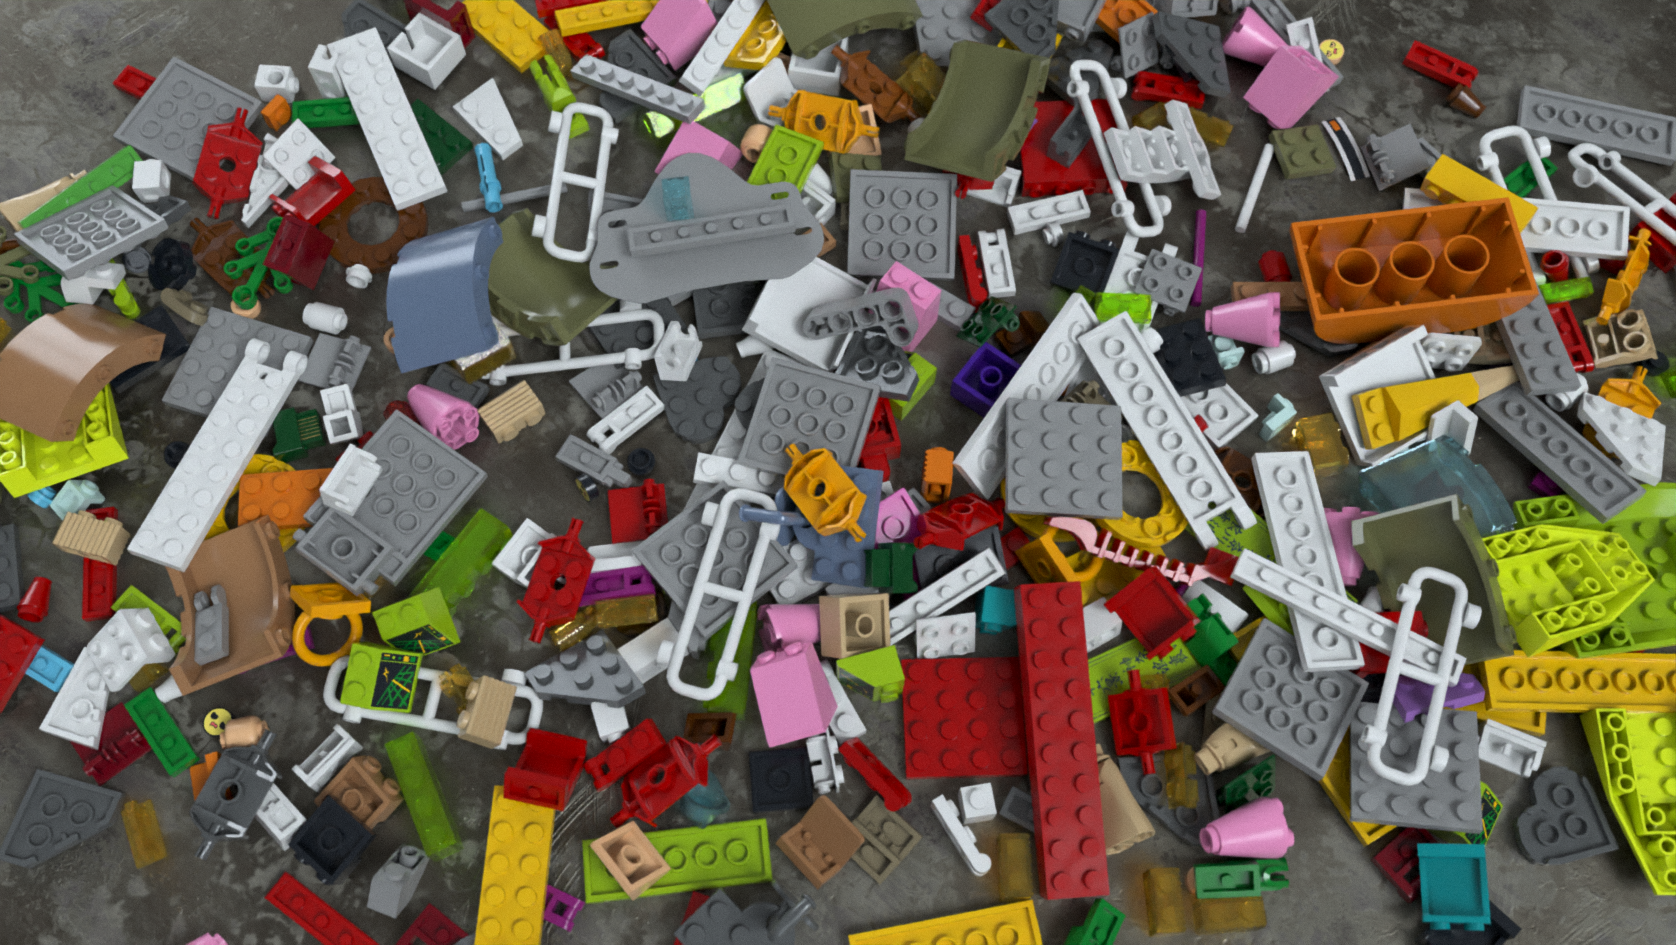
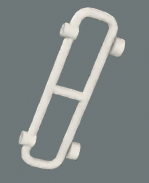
M1074 61L1070 66L1069 74L1071 81L1067 85V93L1071 97H1078L1116 200L1111 207L1112 214L1115 217H1122L1127 229L1136 237L1157 236L1163 230L1164 221L1162 216L1168 215L1171 211V201L1165 195L1154 196L1150 183H1138L1152 218L1153 226L1141 227L1136 223L1133 217L1134 204L1126 198L1110 155L1109 146L1105 142L1088 96L1089 84L1087 81L1082 80L1080 70H1090L1097 74L1117 128L1129 131V126L1118 100L1126 94V82L1122 78H1110L1105 67L1097 61Z
M575 102L567 105L562 113L552 111L548 132L557 133L559 136L546 217L535 215L531 236L543 238V246L546 251L553 257L572 262L589 261L598 243L597 225L602 214L611 143L616 144L619 129L613 128L611 115L605 109L598 106ZM574 113L595 116L603 122L596 178L564 172L572 115ZM562 182L594 189L586 249L582 252L557 247L554 243Z
M1506 126L1487 132L1481 138L1479 144L1481 155L1477 156L1476 163L1480 171L1488 170L1492 182L1508 190L1498 167V156L1495 152H1492L1490 144L1494 140L1515 136L1522 143L1544 199L1558 201L1541 162V158L1548 157L1551 153V146L1547 137L1543 136L1532 139L1528 131L1522 127ZM1526 252L1541 294L1545 301L1551 303L1565 302L1583 296L1589 289V274L1597 273L1600 267L1598 258L1568 256L1578 279V286L1555 293L1548 289L1545 283L1546 275L1539 268L1534 253Z
M1582 143L1570 150L1568 159L1572 166L1576 168L1573 173V181L1577 186L1585 188L1595 183L1623 206L1630 207L1632 213L1676 246V231L1654 215L1656 211L1662 209L1676 220V205L1620 163L1621 156L1617 151L1605 152L1600 147L1591 143ZM1584 153L1592 155L1599 160L1600 168L1612 170L1652 202L1643 207L1599 173L1595 166L1586 163L1580 156Z
M620 300V312L600 314L587 327L649 320L653 323L654 343L650 348L644 350L628 348L624 352L571 358L569 342L566 345L559 346V360L508 366L493 364L489 368H479L477 366V354L466 356V367L472 376L478 379H490V384L496 386L506 384V377L611 364L625 363L626 369L636 370L642 367L641 361L654 358L665 334L664 322L657 312L651 309H642V303L638 304ZM492 316L493 324L498 332V338L521 335Z
M736 488L724 495L720 505L708 501L704 508L701 524L712 527L676 643L663 640L657 656L658 664L668 666L667 681L669 686L680 695L708 701L722 693L727 680L734 681L738 664L734 663L733 659L769 541L777 540L781 525L762 522L742 591L708 582L733 502L745 500L760 504L767 510L777 511L775 502L769 496L757 491ZM704 593L738 602L725 648L717 667L714 683L706 689L683 683L679 679L681 664Z
M1428 566L1418 568L1413 572L1408 585L1402 583L1397 591L1396 600L1403 602L1381 697L1374 725L1367 724L1361 737L1362 742L1369 744L1367 760L1375 774L1384 779L1408 786L1419 784L1426 777L1429 769L1441 773L1447 765L1449 751L1446 748L1434 745L1461 627L1474 629L1480 620L1482 611L1480 606L1467 602L1468 590L1465 583L1459 577ZM1427 578L1447 584L1455 591L1454 604L1437 674L1402 662L1415 607L1421 598V583ZM1399 674L1434 686L1416 767L1411 773H1405L1388 767L1380 759L1381 748L1387 739L1386 728Z
M350 655L338 658L332 664L325 682L323 698L330 710L343 714L342 720L360 724L363 717L457 735L460 732V728H457V722L435 718L443 684L468 688L472 681L475 682L476 679L480 678L420 667L418 679L432 681L423 716L404 712L369 710L341 704L336 698L335 693L340 674L348 667ZM504 669L501 681L516 686L515 696L527 698L531 702V710L527 726L522 732L504 731L501 745L495 747V749L506 750L507 744L518 745L526 743L529 728H539L543 712V700L538 698L533 688L525 686L526 677L524 672L514 669Z

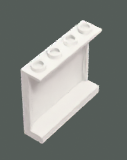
M816 257L811 263L788 278L766 280L742 331L809 367L833 373L835 369H838L844 357L845 349L849 347L855 333L849 332L814 340L805 335L803 323L813 308L876 292L873 288L877 280L873 278L867 285ZM839 314L842 319L848 320L844 314Z
M1407 325L1319 376L1350 450L1359 466L1381 467L1387 463L1386 459L1408 451V446L1415 442L1427 439L1429 426L1400 441H1395L1375 449L1365 450L1352 400V395L1373 388L1435 378L1420 342V339L1428 335L1424 325Z

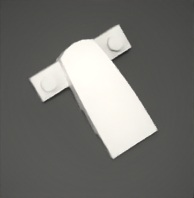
M1171 100L1165 104L1168 113L1167 120L1174 131L1162 126H1157L1151 131L1135 126L1129 131L1110 128L1104 132L1120 180L1138 183H1166L1192 178L1193 190L1199 197L1214 200L1221 196L1211 169L1207 148L1197 132L1186 103Z

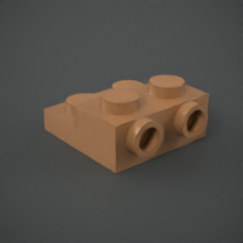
M364 755L352 757L314 802L319 807L328 795H334L372 830L378 822L385 821L404 798L399 794L401 791L400 785L391 778L386 779L380 772L382 768L380 762L372 756Z

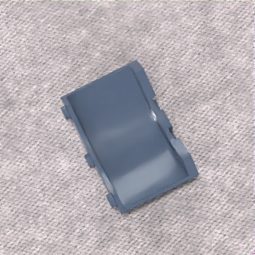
M494 217L412 240L398 252V262L392 265L388 278L386 304L388 322H393L395 337L391 338V342L401 373L488 351L499 343L498 332L491 316L488 296L490 263L496 249L504 243L502 230Z

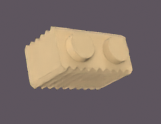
M525 380L477 409L481 420L498 443H502L503 440H512L522 428H525L527 425L533 426L542 419V416L546 414L542 403Z
M79 510L78 514L67 511L52 544L63 552L117 565L123 549H125V544L128 543L130 533L122 527L123 523L108 517L105 518V521L98 520L95 515Z
M485 675L476 679L475 682L472 681L468 686L465 696L468 699L467 709L461 712L457 721V728H460L458 738L491 749L501 745L517 687Z

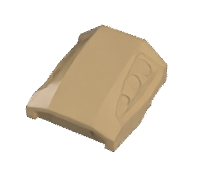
M1629 309L1621 313H1615V315L1611 314L1607 325L1598 324L1596 322L1597 317L1583 321L1596 368L1628 364L1650 358L1658 359L1643 309L1637 311Z

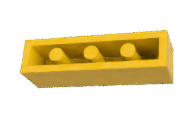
M1444 154L1440 156L1425 176L1420 188L1427 197L1439 200L1444 204L1509 197L1520 234H1522L1538 210V207Z

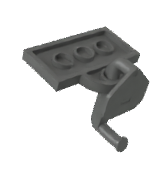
M774 879L772 886L784 899L780 905L763 901L752 903L742 910L720 887L673 934L683 945H794L796 937L794 927L802 919L812 930L816 931L819 929L818 924L809 914L812 909L815 910L817 908V905L807 894H802V899L799 901L778 880ZM770 917V922L766 926V921Z

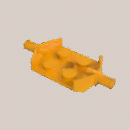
M801 89L792 96L786 107L773 105L769 107V110H772L768 112L769 116L782 118L785 128L823 141L824 150L845 154L851 150L862 135L876 139L879 133H875L879 132V127L863 123L857 100H847ZM819 114L826 120V126L822 130L818 129L815 125V118Z
M1640 229L1637 237H1628L1631 245L1625 262V270L1619 271L1616 280L1608 278L1601 310L1596 318L1598 324L1607 325L1611 314L1615 315V313H1621L1629 308L1634 290H1637L1642 275L1646 273L1649 265L1650 252L1647 249L1648 246H1651V242L1647 241L1651 234L1649 230Z
M1642 366L1635 367L1631 379L1608 378L1602 384L1598 396L1603 397L1606 401L1620 407L1629 408L1633 412L1652 419L1654 411L1661 405V402L1643 384L1648 370L1646 368L1642 370ZM1590 423L1585 424L1582 431L1585 439L1610 460L1613 457L1620 459L1614 452L1608 453L1594 437L1597 434L1596 430Z
M795 444L789 445L790 449L786 448L785 452L793 460L791 463L793 466L785 475L784 489L819 534L828 536L848 530L856 542L862 541L861 537L865 538L866 533L857 524V520L867 495L857 488L832 457L833 453L831 451L821 448L802 454ZM824 482V493L816 497V487Z

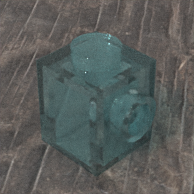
M689 176L661 179L667 221L694 218Z

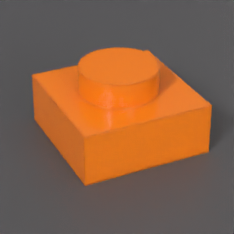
M277 94L261 111V114L268 127L277 132L282 125L289 121L292 116V110L286 99Z

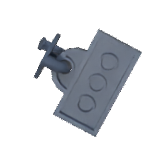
M841 466L857 488L867 495L857 520V524L866 533V537H861L863 540L860 542H856L848 530L828 536L819 534L784 488H780L775 496L774 502L777 511L753 508L747 504L739 509V518L743 522L756 521L781 525L777 538L781 546H787L794 534H796L797 539L806 548L814 550L811 580L869 588L864 587V583H866L864 549H874L884 471ZM823 483L822 493H815L816 497L821 496L824 493L825 483Z

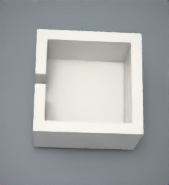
M418 13L405 28L413 49H411L407 36L403 32L397 36L387 49L396 68L435 90L464 58L466 52L460 35Z
M848 37L826 47L816 57L808 60L795 56L792 52L788 77L793 88L839 96L841 88L839 79L842 69L840 65L842 62L831 54V51L838 44L839 47L848 53Z

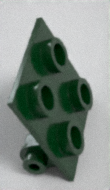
M991 296L980 304L979 310L971 319L966 320L962 324L961 331H959L956 337L981 348L999 327L1010 332L1017 330L1020 321L1013 313L1017 306Z
M1273 754L1259 764L1254 765L1236 779L1231 780L1230 783L1216 790L1217 805H1225V814L1255 798L1271 795L1275 789V755Z

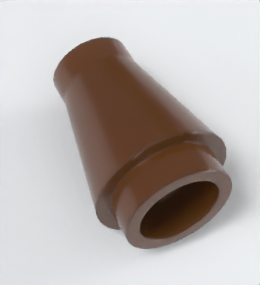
M1460 83L1454 87L1445 99L1450 103V107L1464 112L1475 119L1486 108L1467 85L1463 86Z

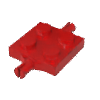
M1140 669L1127 671L1130 689L1120 694L1108 695L1116 754L1140 756L1142 774L1156 773L1153 754L1161 750L1177 748L1167 687L1155 689L1142 687Z

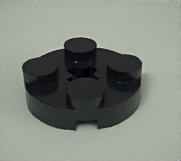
M166 238L160 241L153 249L151 255L156 257L153 265H148V277L154 288L162 291L165 288L180 291L187 284L188 280H192L195 277L197 267L193 264V254L189 243Z

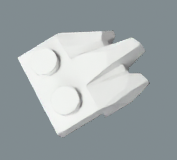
M527 518L491 565L515 583L528 588L542 549L538 542L557 536L553 533L549 534ZM559 577L556 581L564 585L566 584V577Z

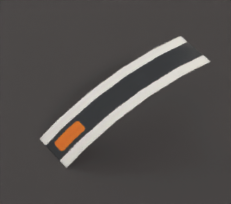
M1337 117L1321 122L1337 146L1350 180L1355 181L1369 177L1370 175L1360 149L1343 120Z

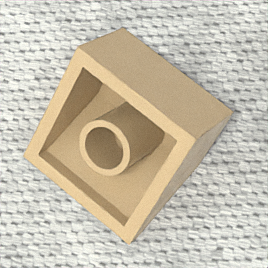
M888 593L819 596L821 656L843 659L891 646Z

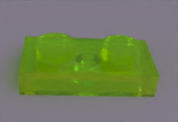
M1096 292L1095 315L1100 322H1107L1127 311L1134 323L1150 324L1151 295Z

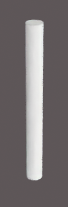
M1272 144L1264 146L1235 227L1237 232L1244 233L1247 228L1274 152Z

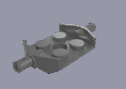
M265 729L256 746L252 744L251 747H232L223 751L189 811L192 821L202 832L201 837L204 838L194 854L195 856L207 861L213 847L219 841L248 840L249 836L245 835L247 829L276 777L280 779L283 777L268 755V750L277 734ZM232 784H237L239 790L237 796L228 801L225 797L227 788Z

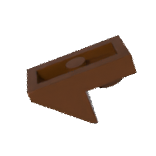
M1021 311L1019 314L1020 325L1017 330L1010 332L1003 329L995 334V341L1008 357L1013 358L1037 344L1049 328V323L1039 311Z
M1207 664L1169 689L1168 696L1183 716L1189 717L1205 703L1223 692L1225 686Z
M734 712L688 713L683 739L693 744L698 743L702 745L715 734L720 739V742H722V745L718 748L729 751L737 714Z

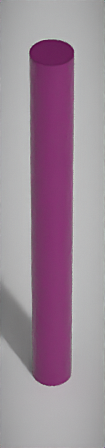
M1197 210L1195 216L1193 265L1202 268V271L1191 295V306L1194 307L1202 305L1206 229L1205 210Z

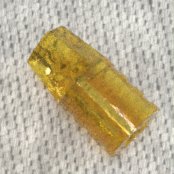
M559 29L548 31L539 36L538 40L541 43L542 49H544L545 55L553 57L564 78L572 75L570 70L573 68L570 53L566 48L563 37L560 35Z
M1168 102L1156 103L1132 117V126L1150 131L1157 126H1164L1167 124L1168 113L1165 104Z
M591 605L581 612L578 611L573 621L557 625L548 634L559 650L563 652L587 637L592 632V629L603 621V618L599 611Z

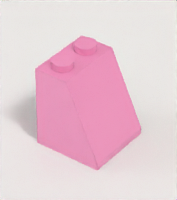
M659 0L641 28L646 35L643 40L651 51L656 49V55L664 65L668 63L676 71L698 54L718 23L706 0Z
M1280 46L1243 98L1249 102L1248 106L1254 112L1265 115L1268 118L1267 122L1276 129L1291 128L1330 88L1339 76L1302 46Z
M695 121L691 124L683 122L657 166L655 173L660 174L669 162L686 153H701L711 156L732 170L743 154L732 143Z
M896 261L880 280L876 292L899 287L908 293L919 327L911 343L902 347L903 351L913 352L937 322L942 290ZM889 301L893 307L900 308L896 302ZM869 309L868 313L874 314L873 311ZM899 327L902 332L909 333L906 328Z
M796 642L787 646L783 651L774 653L773 650L758 655L750 672L769 748L826 732L838 705L812 642L804 645L801 642Z

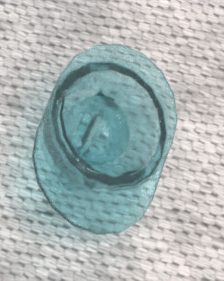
M708 769V786L704 787L698 783L683 795L680 801V809L687 818L696 823L699 829H705L709 823L717 819L719 814H725L729 811L730 802L719 780Z

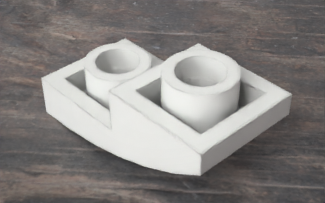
M1201 580L1194 582L1192 587H1189L1182 596L1186 604L1204 593L1213 604L1211 613L1219 612L1222 620L1232 633H1236L1248 617V614Z

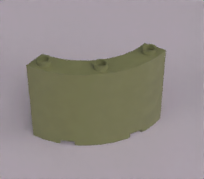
M767 0L793 54L806 60L816 57L826 47L857 33L863 34L869 30L880 28H895L904 31L913 27L916 21L923 16L915 0Z
M964 39L954 42L950 50V64L937 100L932 104L930 113L915 130L908 133L905 139V160L992 182L1006 171V162L1008 159L1014 160L1028 136L1038 111L1034 104L1038 92H1044L1051 58Z
M528 208L515 211L498 224L502 230L504 243L496 249L489 268L488 296L491 315L510 329L529 339L536 336L542 339L543 344L566 345L618 299L603 293L594 285L590 275L589 261L572 262L553 257L544 248L543 238L531 236L535 216ZM554 239L557 247L566 249ZM600 265L601 269H610L617 267L616 265Z
M1457 494L1351 521L1353 547L1363 559L1368 570L1375 569L1380 580L1376 587L1384 609L1390 608L1391 612H1401L1403 602L1396 600L1400 585L1402 583L1408 585L1412 573L1418 568L1426 566L1438 568L1459 577L1465 583L1468 590L1467 602L1480 606L1482 610L1480 620L1474 629L1461 627L1456 653L1467 658L1464 665L1514 655L1513 643L1517 642V637L1513 626L1509 625L1505 611V604L1497 580V576H1499L1498 564L1494 558L1490 559L1482 537L1473 521L1474 516L1470 505L1464 504ZM1427 578L1421 583V598L1415 607V611H1422L1423 620L1427 622L1428 636L1426 638L1444 647L1455 599V591L1447 584Z

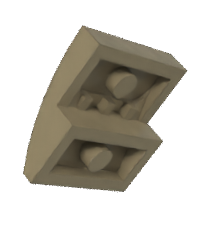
M1496 322L1465 331L1454 332V335L1481 338L1482 345L1469 360L1468 364L1492 365L1512 363Z
M876 795L862 813L851 822L864 836V843L851 858L881 885L924 836L897 811L887 810L884 805V799Z

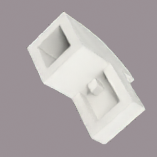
M108 262L104 265H98L86 271L83 276L69 281L62 277L61 287L66 302L94 304L104 288H117L126 274L124 264Z
M350 384L320 390L326 411V416H323L330 444L334 445L361 438L363 436L361 417L356 409Z

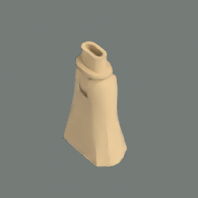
M83 170L75 176L73 173H70L71 179L66 176L33 192L1 202L0 213L12 228L19 232L23 230L17 223L19 220L84 176L87 172Z
M1225 722L1201 745V750L1195 753L1193 758L1204 774L1209 775L1214 771L1222 772L1234 768L1257 756L1270 752V750Z
M1096 744L1106 856L1132 847L1134 845L1133 842L1139 843L1155 835V829L1133 797L1116 764L1109 755H1104L1101 745Z

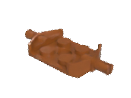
M838 44L834 47L831 54L842 62L839 79L841 84L864 104L871 103L873 111L884 121L892 123L900 118L904 119L907 117L913 122L918 118H923L913 110L912 86L910 85L904 91L896 82L879 70L876 65L866 59L871 52L870 50L851 55L846 53Z

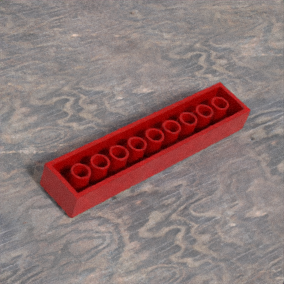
M1081 581L1019 585L1014 588L1040 897L1053 900L1110 895Z

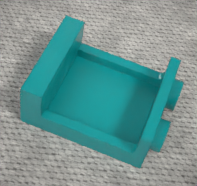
M1417 843L1422 896V922L1430 923V929L1450 930V924H1464V930L1484 931V925H1491L1485 844Z

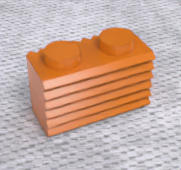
M934 447L925 451L920 494L926 502L943 504L948 501L952 486L954 452L942 447Z

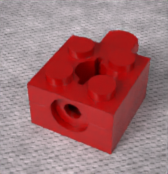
M879 397L857 467L884 471L883 483L889 481L891 470L888 461L900 458L901 442L889 398Z

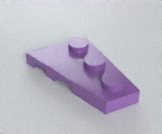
M1461 673L1457 685L1447 687L1443 707L1456 709L1482 702L1485 690L1474 674ZM1399 676L1393 704L1405 723L1413 721L1415 715L1421 713L1427 716L1434 686L1408 676Z

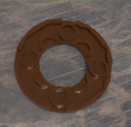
M383 177L358 179L351 183L356 190L320 221L319 230L335 241L329 255L342 267L347 269L355 264H361L366 266L371 274L388 272L391 270L392 265L397 264L399 259L397 254L404 245L412 240L427 236L429 227L428 214L423 202L397 211ZM379 202L393 207L399 215L400 222L397 231L390 239L380 244L365 245L353 240L349 235L348 223L352 214L357 213L363 205Z

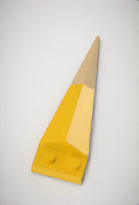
M1514 366L1378 387L1352 395L1365 450L1375 449L1395 441H1400L1428 427L1433 414L1457 400L1467 407L1519 381Z

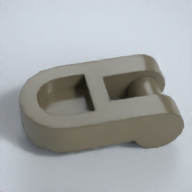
M165 288L161 292L162 302L186 320L200 326L207 322L209 316L207 314V306L192 300V295L189 291Z

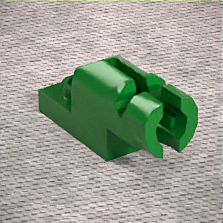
M1202 593L1187 603L1200 622L1194 626L1197 631L1194 634L1195 637L1185 645L1201 666L1204 667L1208 664L1226 687L1237 666V663L1233 661L1227 652L1239 641L1222 620L1220 613H1211L1213 604Z
M1284 856L1276 859L1249 857L1226 859L1216 864L1193 865L1195 896L1197 899L1261 896V891H1276L1289 887V880L1285 879L1283 874L1270 875L1272 872L1289 871Z
M1095 898L1083 926L1071 927L1063 945H1113L1126 915L1103 898Z

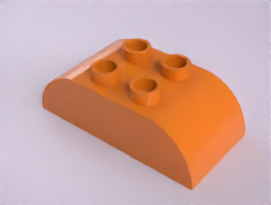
M1509 197L1294 222L1290 225L1289 232L1314 330L1319 338L1328 342L1358 344L1381 341L1407 325H1424L1427 333L1442 334L1465 331L1505 318L1524 308L1539 295Z

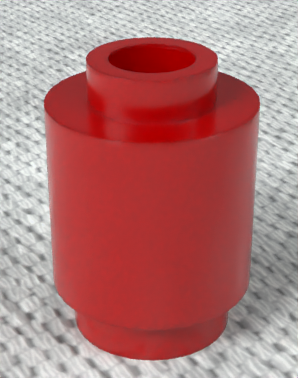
M1276 250L1265 252L1258 261L1264 282H1291L1292 274L1284 253L1277 252Z

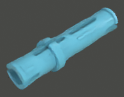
M480 143L474 148L481 178L480 192L484 195L486 210L488 209L489 212L494 213L503 208L500 197L501 183L496 177L491 146L487 143Z

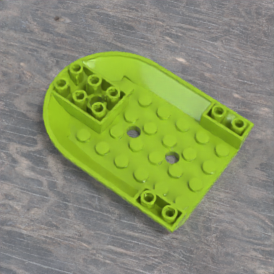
M1660 482L1656 486L1641 484L1640 486L1647 491L1644 496L1604 524L1598 521L1569 494L1515 501L1513 503V531L1544 524L1620 533L1655 579L1609 625L1567 641L1557 647L1577 659L1676 645V483Z

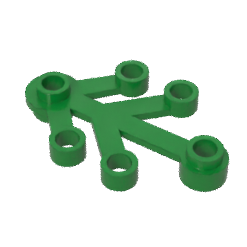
M283 217L272 218L267 224L266 231L249 238L239 239L235 244V248L244 258L237 261H229L224 265V272L230 279L240 278L243 270L255 266L247 284L238 286L232 293L233 301L241 309H252L257 303L258 297L256 292L268 270L263 265V262ZM267 243L263 250L254 253V247ZM249 245L248 248L241 250L243 246ZM232 268H237L236 271L230 272ZM270 269L275 279L274 286L277 291L282 294L289 293L293 289V283L290 278L283 273ZM287 282L285 286L280 287L281 283Z
M41 260L29 264L15 261L8 265L22 268L25 265H34L38 268L39 272H55V270ZM28 272V273H26L25 275H26V276H29V275L34 274V273ZM60 274L41 277L32 284L25 283L20 279L10 278L13 282L14 290L4 300V306L9 312L13 314L20 313L25 306L24 302L20 299V285L27 287L29 309L25 312V319L30 324L45 315L42 312L41 296L61 308L83 303L66 302L62 294L50 288L61 285L63 276ZM14 302H17L15 306L11 307ZM38 314L35 319H32L34 315Z

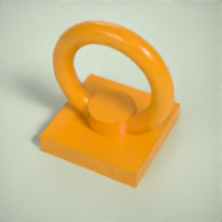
M1048 525L1044 529L1042 536L1015 551V554L1035 584L1073 581L1086 582L1099 572L1104 557L1097 558L1092 556V560L1087 568L1074 572L1064 554L1053 541L1054 535L1060 529Z
M338 582L291 586L290 598L303 610L296 620L292 631V644L296 654L304 662L320 667L331 666L338 658L350 655L352 643L360 642L363 633L360 613H370L371 601L362 593L358 596L354 595ZM345 615L349 619L351 626L350 635L346 643L339 650L330 654L320 655L308 649L304 636L306 628L313 618L339 619Z

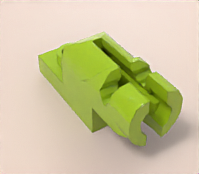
M544 55L548 65L546 69L552 81H550L547 74L543 75L536 59L531 62L529 68L542 92L544 102L550 113L552 111L562 113L567 105L576 102V98L553 57ZM574 113L572 115L569 139L590 130L589 124L582 113Z

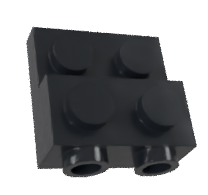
M1078 230L1075 231V234L1069 232L1050 284L1101 301L1120 249L1115 248V243L1105 239H1101L1100 242L1090 239L1091 235Z
M328 795L290 841L288 846L295 851L294 857L299 862L307 866L310 865L317 871L316 877L322 883L328 886L342 885L362 861L360 856L377 834L334 795Z

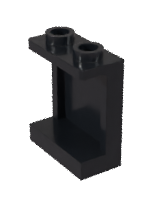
M1489 900L1491 925H1484V931L1464 930V924H1450V930L1430 929L1429 923L1414 942L1418 945H1503L1507 940L1514 939L1522 929Z

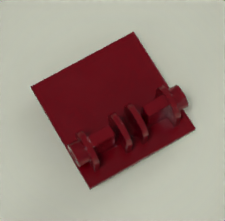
M123 702L105 713L98 750L70 741L85 764L82 767L83 771L89 777L92 775L99 786L105 784L152 750Z

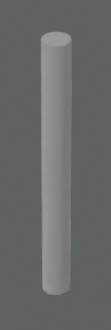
M562 182L561 193L568 192L566 183ZM551 185L501 194V202L505 205L549 196ZM484 198L461 202L464 213L485 209Z

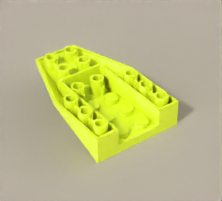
M109 383L98 393L86 410L74 441L50 442L0 419V481L14 498L129 459Z
M1541 524L1482 538L1490 559L1494 558L1498 564L1499 576H1497V580L1505 604L1509 625L1513 626L1517 643L1528 658L1609 625L1655 580L1649 573L1646 565L1639 560L1630 548L1629 543L1620 533Z
M1595 708L1579 715L1607 800L1654 895H1676V712L1626 713V708Z

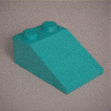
M985 586L977 593L974 612L976 614L975 628H980L979 633L996 636L997 633L1017 627L1014 590Z

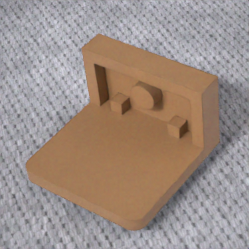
M822 795L815 801L802 820L782 835L775 844L818 890L841 871L864 843V836L827 796Z

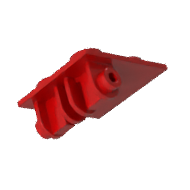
M645 479L642 486L608 490L612 544L646 540L668 523L664 483L656 484L654 479Z

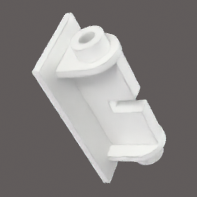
M827 728L825 735H813L806 740L810 762L822 761V765L811 767L814 789H818V794L829 793L830 787L835 786L836 793H839V784L844 783L842 766L835 765L833 755L838 753L836 736H830L829 729Z

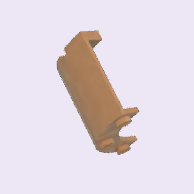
M95 304L69 305L63 307V311L53 315L50 313L45 314L24 328L0 354L2 359L0 361V419L50 442L74 441L80 422L98 393L123 371L144 362L159 361L166 334Z
M269 515L203 540L185 572L165 566L176 596L183 597L185 611L180 613L181 635L186 638V644L179 649L175 662L169 668L183 696L283 657L291 644L292 631L295 624V604L290 598V589L294 585L291 582L287 561L278 538L280 537L279 528L274 521L270 520ZM220 585L225 590L227 607L229 608V655L200 666L195 662V612L197 610L194 605V597L196 593L204 591L209 597L211 607L214 605L211 600V588Z

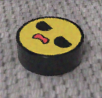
M583 473L575 478L579 491L589 503L599 497V491L588 474Z
M213 708L204 716L203 729L211 737L220 739V734L225 731L227 722L236 719V717L226 708Z

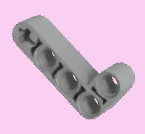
M897 287L813 308L804 321L803 331L809 338L819 340L884 324L890 341L896 346L905 347L913 340L919 324L908 293L904 289ZM889 301L896 302L900 308L893 307ZM864 307L870 308L874 314L866 312ZM839 314H844L848 320L842 319ZM899 327L906 328L909 333L902 332Z

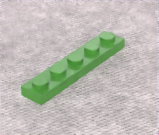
M126 145L17 223L22 229H25L111 185L119 188L133 178L134 162L143 160L131 145Z

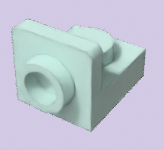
M1218 335L1208 336L1221 368L1227 370L1239 364L1245 353L1243 347L1236 348L1231 338Z
M1279 393L1272 397L1267 406L1271 413L1262 421L1264 426L1259 435L1265 442H1268L1287 427L1297 413L1292 403L1288 399L1283 398Z
M68 480L49 506L63 521L67 511L78 514L79 510L85 511L91 503L102 504L105 497L98 491V486L89 480Z

